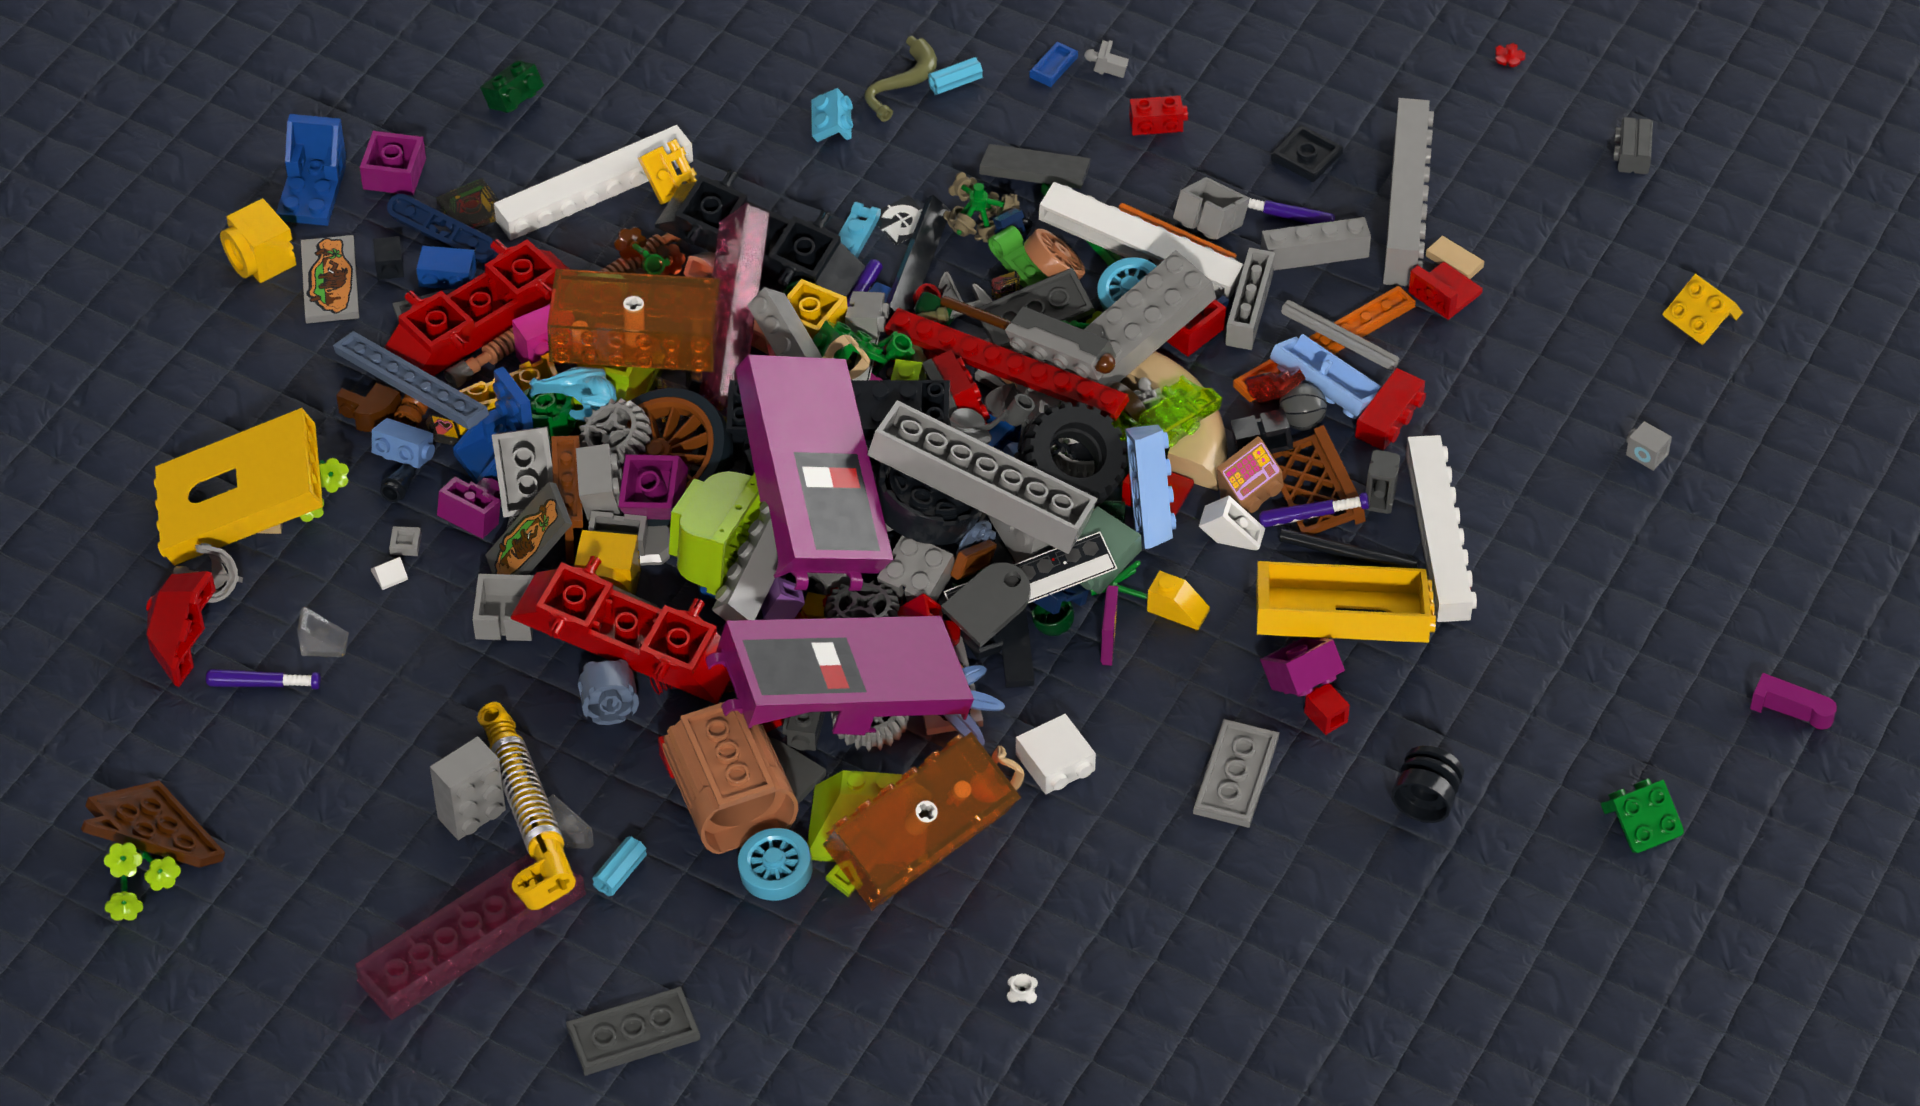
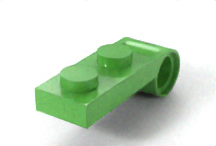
M1010 225L988 239L991 252L1009 273L1015 272V279L1023 288L1049 278L1028 257L1023 246V237L1016 227Z

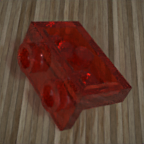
M1287 369L1278 375L1267 372L1252 376L1244 382L1248 387L1247 390L1250 396L1260 403L1285 396L1306 377L1300 369L1289 372Z

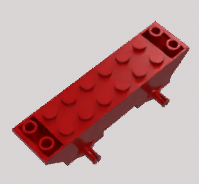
M496 239L491 243L490 247L498 254L497 257L485 264V272L468 283L447 295L441 290L435 295L420 299L414 291H409L410 294L407 292L404 298L412 307L398 316L399 325L384 349L434 376L512 328V320L538 310L550 302L552 303L553 300L565 293L568 285L578 276L552 252L536 248L528 239L509 248Z
M595 556L590 557L585 568L572 567L561 562L558 569L536 572L511 615V619L608 660H625L632 670L714 704L719 703L731 681L727 667H724V665L716 664L711 669H708L705 659L708 655L716 653L721 636L717 633V626L703 621L698 616L705 605L702 600L698 603V598H695L688 611L676 610L667 605H664L663 609H659L613 590V583L601 579L595 574L601 564V560L598 557L595 559Z

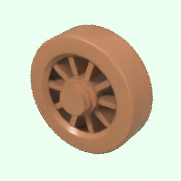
M1036 229L1024 242V249L1028 257L1047 277L1072 267L1079 280L1085 275V267L1080 258L1065 242L1045 229Z

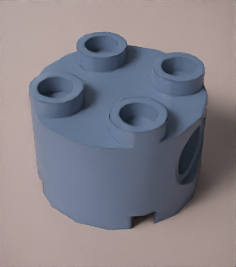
M617 660L598 663L592 661L584 665L583 672L578 680L583 713L586 718L587 716L591 717L592 721L599 725H613L627 720L626 715L630 712L633 715L637 711L639 699L634 674L629 668L627 661Z

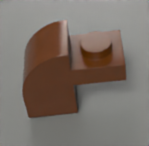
M379 383L374 385L366 397L343 388L336 395L339 413L347 418L355 419L356 429L364 432H372V429L386 418L394 420L397 408L402 406L400 392Z

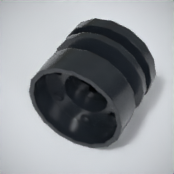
M1434 746L1412 748L1406 754L1401 767V773L1397 777L1392 789L1391 799L1394 806L1409 818L1423 823L1444 821L1450 814L1455 794L1464 777L1463 766L1454 755Z

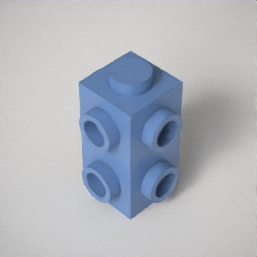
M386 418L372 429V453L382 456L387 460H394L408 464L413 468H420L428 460H431L434 455L435 446L433 445V433L389 418Z

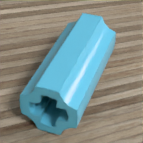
M973 57L929 73L928 82L931 90L937 95L983 78V70L977 58Z
M632 836L626 837L592 877L593 885L596 889L607 896L614 895L647 855L646 847L641 841L634 839Z

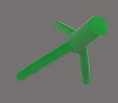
M1139 560L1119 573L1109 584L1111 586H1118V591L1148 600V594L1117 585L1136 573L1135 568L1141 564ZM1092 589L1090 590L1092 596L1097 595Z

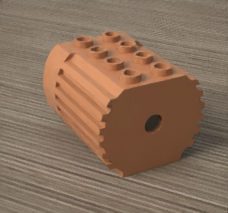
M724 702L680 716L681 720L676 725L670 726L667 730L668 735L664 736L665 743L662 745L666 760L701 841L706 849L715 854H721L742 847L752 835L769 828L789 829L798 813L797 799L763 724L753 725L752 728H748L744 714H741L739 711H732L727 716H724L721 707Z

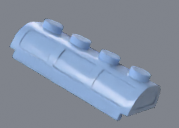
M1301 334L1300 338L1293 337L1275 344L1270 355V359L1278 364L1277 368L1281 372L1288 375L1293 374L1300 379L1299 383H1309L1318 387L1324 394L1326 402L1338 404L1344 408L1343 413L1353 419L1360 417L1382 387L1304 334Z

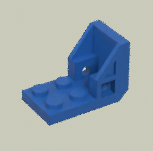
M289 114L285 153L287 179L276 213L284 222L328 226L346 165V150L341 119Z
M504 367L494 370L495 383L492 385L497 395L496 409L490 411L489 416L480 421L476 426L467 430L453 447L454 456L476 484L483 478H491L498 482L492 434L533 428L530 400Z

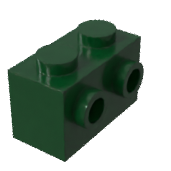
M515 61L480 88L489 109L509 113L516 110L518 105L525 99L534 97L544 84L535 64Z

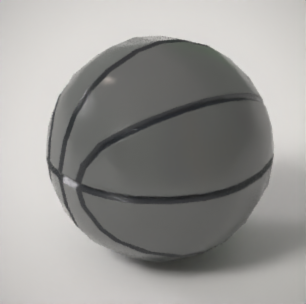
M1301 382L1288 387L1282 393L1279 400V409L1284 408L1290 427L1297 430H1309L1317 426L1324 419L1327 411V402L1324 394L1318 387Z

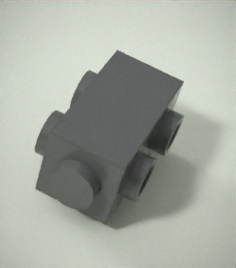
M826 711L809 712L785 718L783 735H787V745L798 750L816 751Z

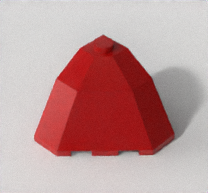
M208 571L171 574L157 593L149 598L146 605V610L148 611L147 639L150 650L173 684L178 687L181 686L194 667L190 649L205 629L201 611L216 591L213 575Z

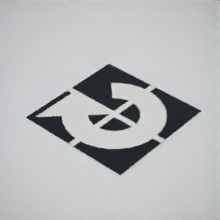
M908 195L882 208L876 225L895 245H898L912 238L922 208Z

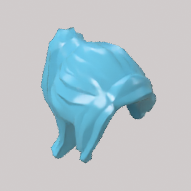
M574 367L547 379L538 380L534 377L529 382V385L532 387L529 392L530 397L542 393H560L574 397L584 408L577 411L571 409L569 412L570 418L585 422L584 417L592 415L591 409L598 410L602 405H608L610 399L617 402L615 387L611 381L607 380L606 372L602 368Z

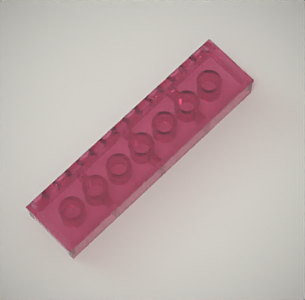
M748 203L720 222L703 337L702 384L698 394L706 398L719 412L728 406L729 380H737L735 368L750 355L755 318L747 304L759 292L770 214L750 206Z
M528 853L356 963L357 982L392 1021L585 896L586 891L584 890L583 877L580 874L577 876L573 872L576 883L570 892L541 909L530 910L512 889V881L515 876L536 863V860Z

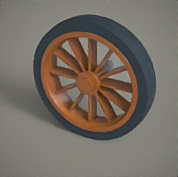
M664 388L644 393L631 400L641 407L649 418L654 438L650 443L644 445L646 452H640L638 455L680 456L685 464L701 465L693 478L687 474L689 482L686 483V489L693 479L705 481L711 475L730 471L733 460L732 435L726 430L727 423L722 414L706 398L686 389ZM680 415L690 417L675 433ZM669 416L663 437L660 438L656 419ZM631 421L627 423L629 428H631ZM700 424L704 426L705 433L686 440ZM708 444L706 455L685 454ZM647 519L648 526H664L671 524V520Z

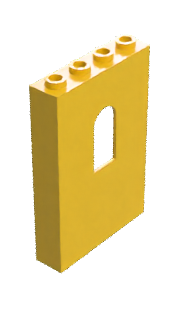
M303 408L155 466L156 478L154 479V485L157 490L155 505L158 510L156 525L160 536L158 549L161 555L167 557L174 566L203 555L196 552L195 544L201 545V543L211 544V547L220 548L323 507L316 425ZM236 468L237 488L199 503L189 501V493L195 485Z
M1258 561L1257 635L1429 643L1430 632L1435 633L1436 615H1434L1435 604L1433 603L1432 579H1427L1426 569ZM1336 608L1382 610L1386 612L1336 610Z

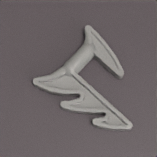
M944 272L938 286L940 293L944 291L942 297L948 296L963 302L949 272ZM973 284V293L977 300L966 304L978 308L992 302V299L981 287ZM952 310L950 318L953 315L955 319L963 314Z

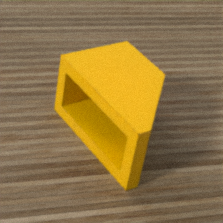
M1163 571L1158 572L1148 590V612L1190 628L1199 630L1210 611L1209 605L1186 580Z

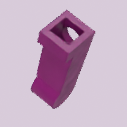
M1762 673L1750 707L1751 710L1760 713L1763 707L1807 722L1809 721L1813 727L1822 730L1832 726L1837 710L1836 703L1831 698Z

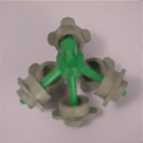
M959 172L953 185L949 187L948 192L952 196H959L962 201L969 199V202L965 207L955 206L952 211H945L943 216L958 235L966 237V235L973 234L975 235V240L983 239V242H988V239L995 235L994 230H996L994 221H988L989 218L995 215L999 216L1013 208L1019 209L1020 202L1017 200L1016 194H1004L1001 201H998L999 195L996 192L987 194L982 183H977L974 177L969 178L964 172ZM974 211L980 212L979 218L983 221L977 225V231L974 229L976 222L971 218Z

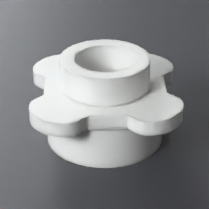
M1018 974L1009 978L1010 992L1007 993V999L1010 1002L1026 1001L1027 1003H1033L1036 1001L1035 988L1038 985V981L1034 977L1027 974Z

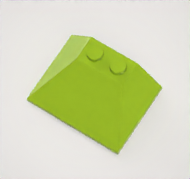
M843 770L820 782L814 788L807 842L812 860L839 862L863 833L885 850V855L876 865L923 868L927 828L921 835L913 837L905 832L903 823L920 802L930 801L931 793L902 774Z

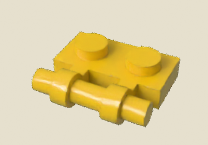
M676 138L667 142L671 151L669 154L666 153L663 146H660L638 157L661 205L671 200L682 182L691 183L697 181L695 178L697 174L694 168H690L684 156L686 152L683 147L679 146ZM674 160L681 171V174L678 176L671 164Z

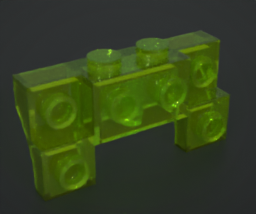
M1182 375L1175 384L1170 387H1163L1162 395L1166 399L1140 414L1139 422L1122 412L1119 418L1112 422L1114 428H1120L1123 433L1120 440L1126 441V428L1158 424L1163 432H1167L1169 448H1171L1181 438L1194 434L1199 429L1201 420L1219 410L1223 398L1212 388L1200 387Z

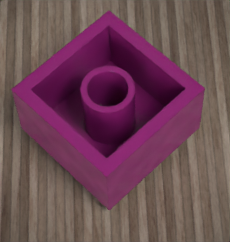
M373 131L360 165L363 189L414 196L426 161L423 137Z
M625 455L619 509L624 514L647 516V519L671 520V511L686 489L687 465L680 456Z
M1302 637L1260 659L1271 689L1284 692V694H1295L1298 697L1311 693L1313 691L1312 687L1320 683L1327 684L1336 680V675L1345 671L1334 640L1327 638Z

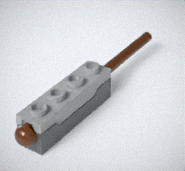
M943 296L941 299V305L1005 330L1010 340V345L1015 350L1033 354L1034 357L1042 361L1045 359L1053 362L1061 369L1068 368L1073 370L1081 377L1099 380L1103 374L1110 373L1115 367L1116 354L1108 339L1023 306L1014 319L1010 321L948 296Z

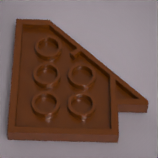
M160 780L91 796L87 799L85 807L95 818L84 820L81 828L84 833L120 844L130 842L136 846V849L163 857L170 856L176 861L198 868L223 861L224 850Z

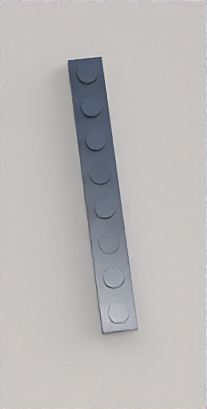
M354 331L333 345L337 355L468 430L489 416L487 406Z

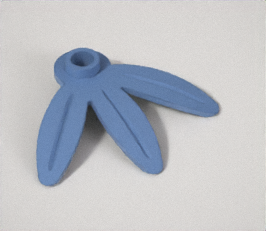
M982 665L962 668L968 685L976 682L987 671L986 667ZM971 691L974 700L970 709L1001 711L1005 708L1004 703L993 696L978 691ZM961 714L944 715L949 723L969 742L980 747L985 744L978 725L969 714L966 720H963Z

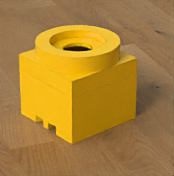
M263 198L226 216L228 228L220 233L221 243L230 263L241 277L248 278L253 275L259 283H262L296 266L295 254L292 251L294 248L290 242L292 240L291 230Z
M582 530L574 566L585 568L591 556H595V559L598 557L601 560V564L595 574L601 579L609 581L613 585L636 595L641 572L640 560L638 559V535Z

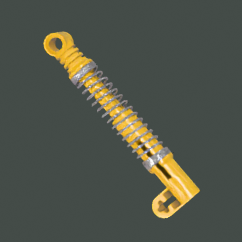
M490 702L478 712L477 720L485 730L491 751L499 758L500 771L503 770L501 773L503 790L519 831L522 834L527 851L536 860V863L515 876L512 881V889L528 909L538 910L570 892L574 888L576 880L563 850L564 838L527 746L522 737L517 735L515 731L516 723L500 703Z

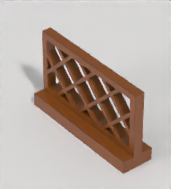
M1324 425L1314 428V435L1293 442L1294 449L1271 454L1274 459L1281 456L1290 458L1285 467L1278 465L1282 471L1283 484L1287 475L1299 478L1295 487L1284 484V487L1281 489V494L1288 507L1297 505L1293 503L1297 495L1309 498L1306 504L1314 503L1315 500L1321 502L1333 499V501H1337V497L1339 500L1359 497ZM1311 445L1314 448L1311 457L1299 454L1303 448ZM1295 460L1307 463L1303 472L1291 469ZM1313 465L1324 468L1321 477L1309 474ZM1305 480L1317 483L1313 492L1301 489ZM1323 485L1334 489L1331 497L1318 494ZM1358 507L1344 510L1345 513L1338 516L1325 515L1316 517L1319 518L1317 523L1308 527L1304 526V520L1296 521L1295 523L1301 533L1313 535L1352 520L1357 525L1365 522L1366 518L1364 509Z
M579 435L551 436L553 483L557 484L572 522L571 527L565 532L566 564H574L573 528H583V511L579 497L576 448H580Z

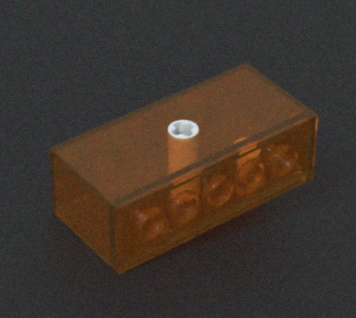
M556 269L547 323L549 362L713 372L720 320V279Z
M972 732L964 738L961 734L954 737L940 752L936 750L929 755L918 769L914 766L904 773L901 779L895 783L896 786L893 783L887 785L872 800L873 803L868 799L855 809L856 811L850 816V819L844 816L826 833L828 839L824 842L823 846L872 911L1006 814L1022 798Z

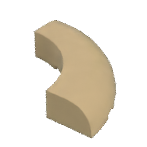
M1155 351L1123 379L1122 384L1132 391H1141L1138 388V381L1145 377L1150 380L1152 390L1160 387L1161 393L1164 395L1161 401L1167 416V420L1163 421L1172 437V444L1167 458L1170 460L1171 472L1194 480V484L1218 491L1217 467L1227 460V439L1221 414L1208 391L1192 374L1170 358Z

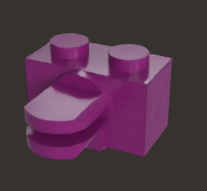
M454 477L439 490L437 516L483 539L499 524L501 500L498 482L491 478H483L477 484L472 481L467 483Z

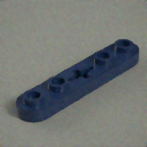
M397 194L387 204L388 213L394 220L449 248L474 250L475 259L479 263L486 264L498 255L490 247L494 241L490 236L408 195ZM433 224L442 227L446 225V227L452 232V234L450 235V233L447 231L439 232V230Z

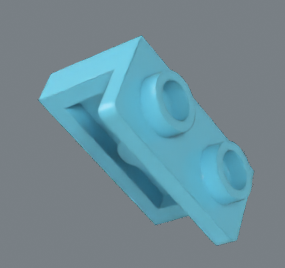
M836 88L811 99L812 137L817 142L837 133H840L846 140L852 138L851 128H853L851 110L853 105L847 95L844 96Z

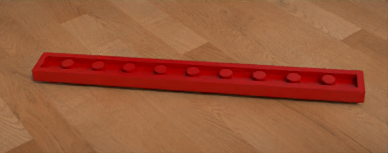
M897 308L884 327L887 335H891L894 331L905 334L911 339L912 344L937 354L952 350L956 359L961 357L964 364L1061 401L1071 402L1072 405L1080 402L1087 404L1086 408L1090 410L1096 407L1101 410L1099 414L1104 417L1109 415L1114 421L1118 419L1130 401L1128 394L900 308Z

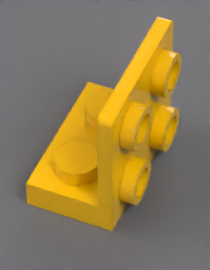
M1695 273L1663 312V316L1699 344L1704 345L1725 318L1730 316L1737 321L1743 312L1733 300Z

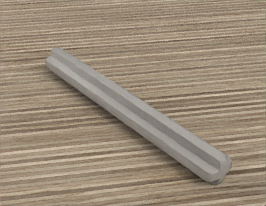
M1287 300L1283 304L1281 310L1283 315L1390 371L1397 367L1399 357L1291 300Z

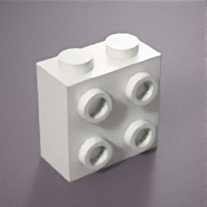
M1066 714L1016 737V756L1045 795L1054 790H1060L1067 784L1079 778H1085L1095 771L1096 753Z

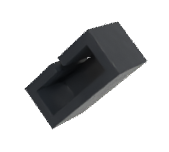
M1284 408L1261 413L1258 419L1255 418V415L1231 420L1237 452L1258 436L1263 440L1271 454L1294 449L1290 426Z

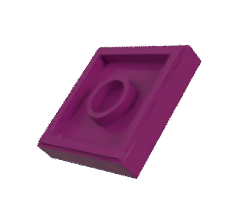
M1108 585L1106 590L1102 627V665L1112 666L1117 624L1118 586Z

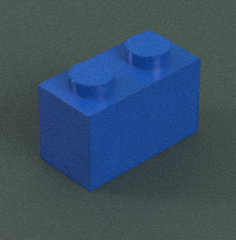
M422 246L416 268L419 287L457 289L473 280L477 268L475 251L470 249Z

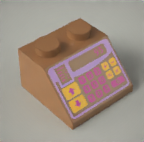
M1259 436L1217 467L1220 498L1230 496L1248 513L1257 511L1263 502L1270 497L1276 496L1284 487L1282 471Z

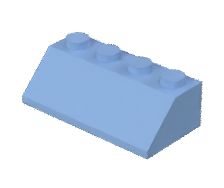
M1158 424L1125 429L1135 531L1141 534L1142 546L1145 549L1172 539V530L1176 529L1175 514L1170 512V503L1174 502L1172 486H1168L1167 476L1171 475L1170 460L1165 458V449L1169 448L1167 432H1163Z

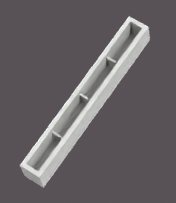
M677 125L495 202L496 222L510 241L524 236L536 229L648 182L649 180L638 157L660 146H663L666 153L669 154L671 151L667 142L675 138L679 146L684 148L686 152L684 156L688 164L692 163V143ZM675 160L671 162L674 170L679 168Z
M1053 182L1040 203L1039 220L1125 258L1151 259L1158 266L1176 250L1212 281L1217 298L1224 295L1230 300L1239 284L1244 264L1236 259L1221 255L1209 247L1198 245L1186 237L1175 235L1161 226H1155L1144 221L1138 216H1132L1120 211L1115 206H1109L1097 201L1092 196L1074 191L1069 186Z
M1441 435L1408 437L1406 459L1428 577L1432 579L1437 622L1471 620L1472 609L1477 607L1476 593L1471 592L1470 589L1473 583L1472 572L1466 569V566H1468V551L1462 548V545H1464L1463 528H1458V524H1460L1459 507H1454V503H1456L1455 487H1450L1452 469L1451 466H1446V462H1448L1447 446H1442Z

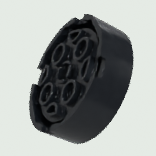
M884 463L880 464L875 484L884 521L900 535L920 543L947 545L962 541L966 533L979 522L982 512L956 500L931 487L929 489L927 484Z

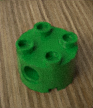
M531 387L525 390L524 394L528 397L531 404L533 428L548 426L550 443H552L551 436H569L574 431L577 420L570 418L569 415L571 409L575 410L571 396L560 393H542L530 397Z

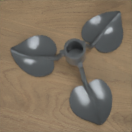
M1011 383L992 390L985 397L984 405L988 413L997 417L990 424L985 425L984 418L978 412L969 408L955 410L948 419L949 426L986 444H989L992 440L988 430H991L999 422L1006 421L1012 426L1022 425L1017 446L1019 447L1030 423L1027 418L1035 408V404L1028 395L1018 394L1015 383ZM1016 452L1013 457L1017 459L1020 453Z

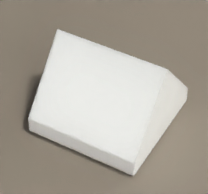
M400 557L371 568V572L382 590L408 580Z

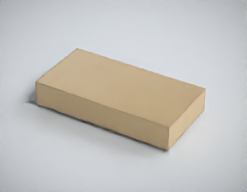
M1441 236L1426 250V257L1439 265L1442 262L1447 263L1469 279L1484 267V260L1444 236Z

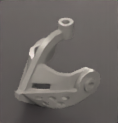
M195 544L196 552L208 554L212 561L211 573L216 591L207 603L221 601L231 594L237 582L242 583L243 577L238 576L235 561L226 551L211 547V544ZM222 563H223V564L226 566V568L228 569V574H227V572H226L224 566L222 565ZM176 566L173 570L174 574L199 572L189 570L186 566Z

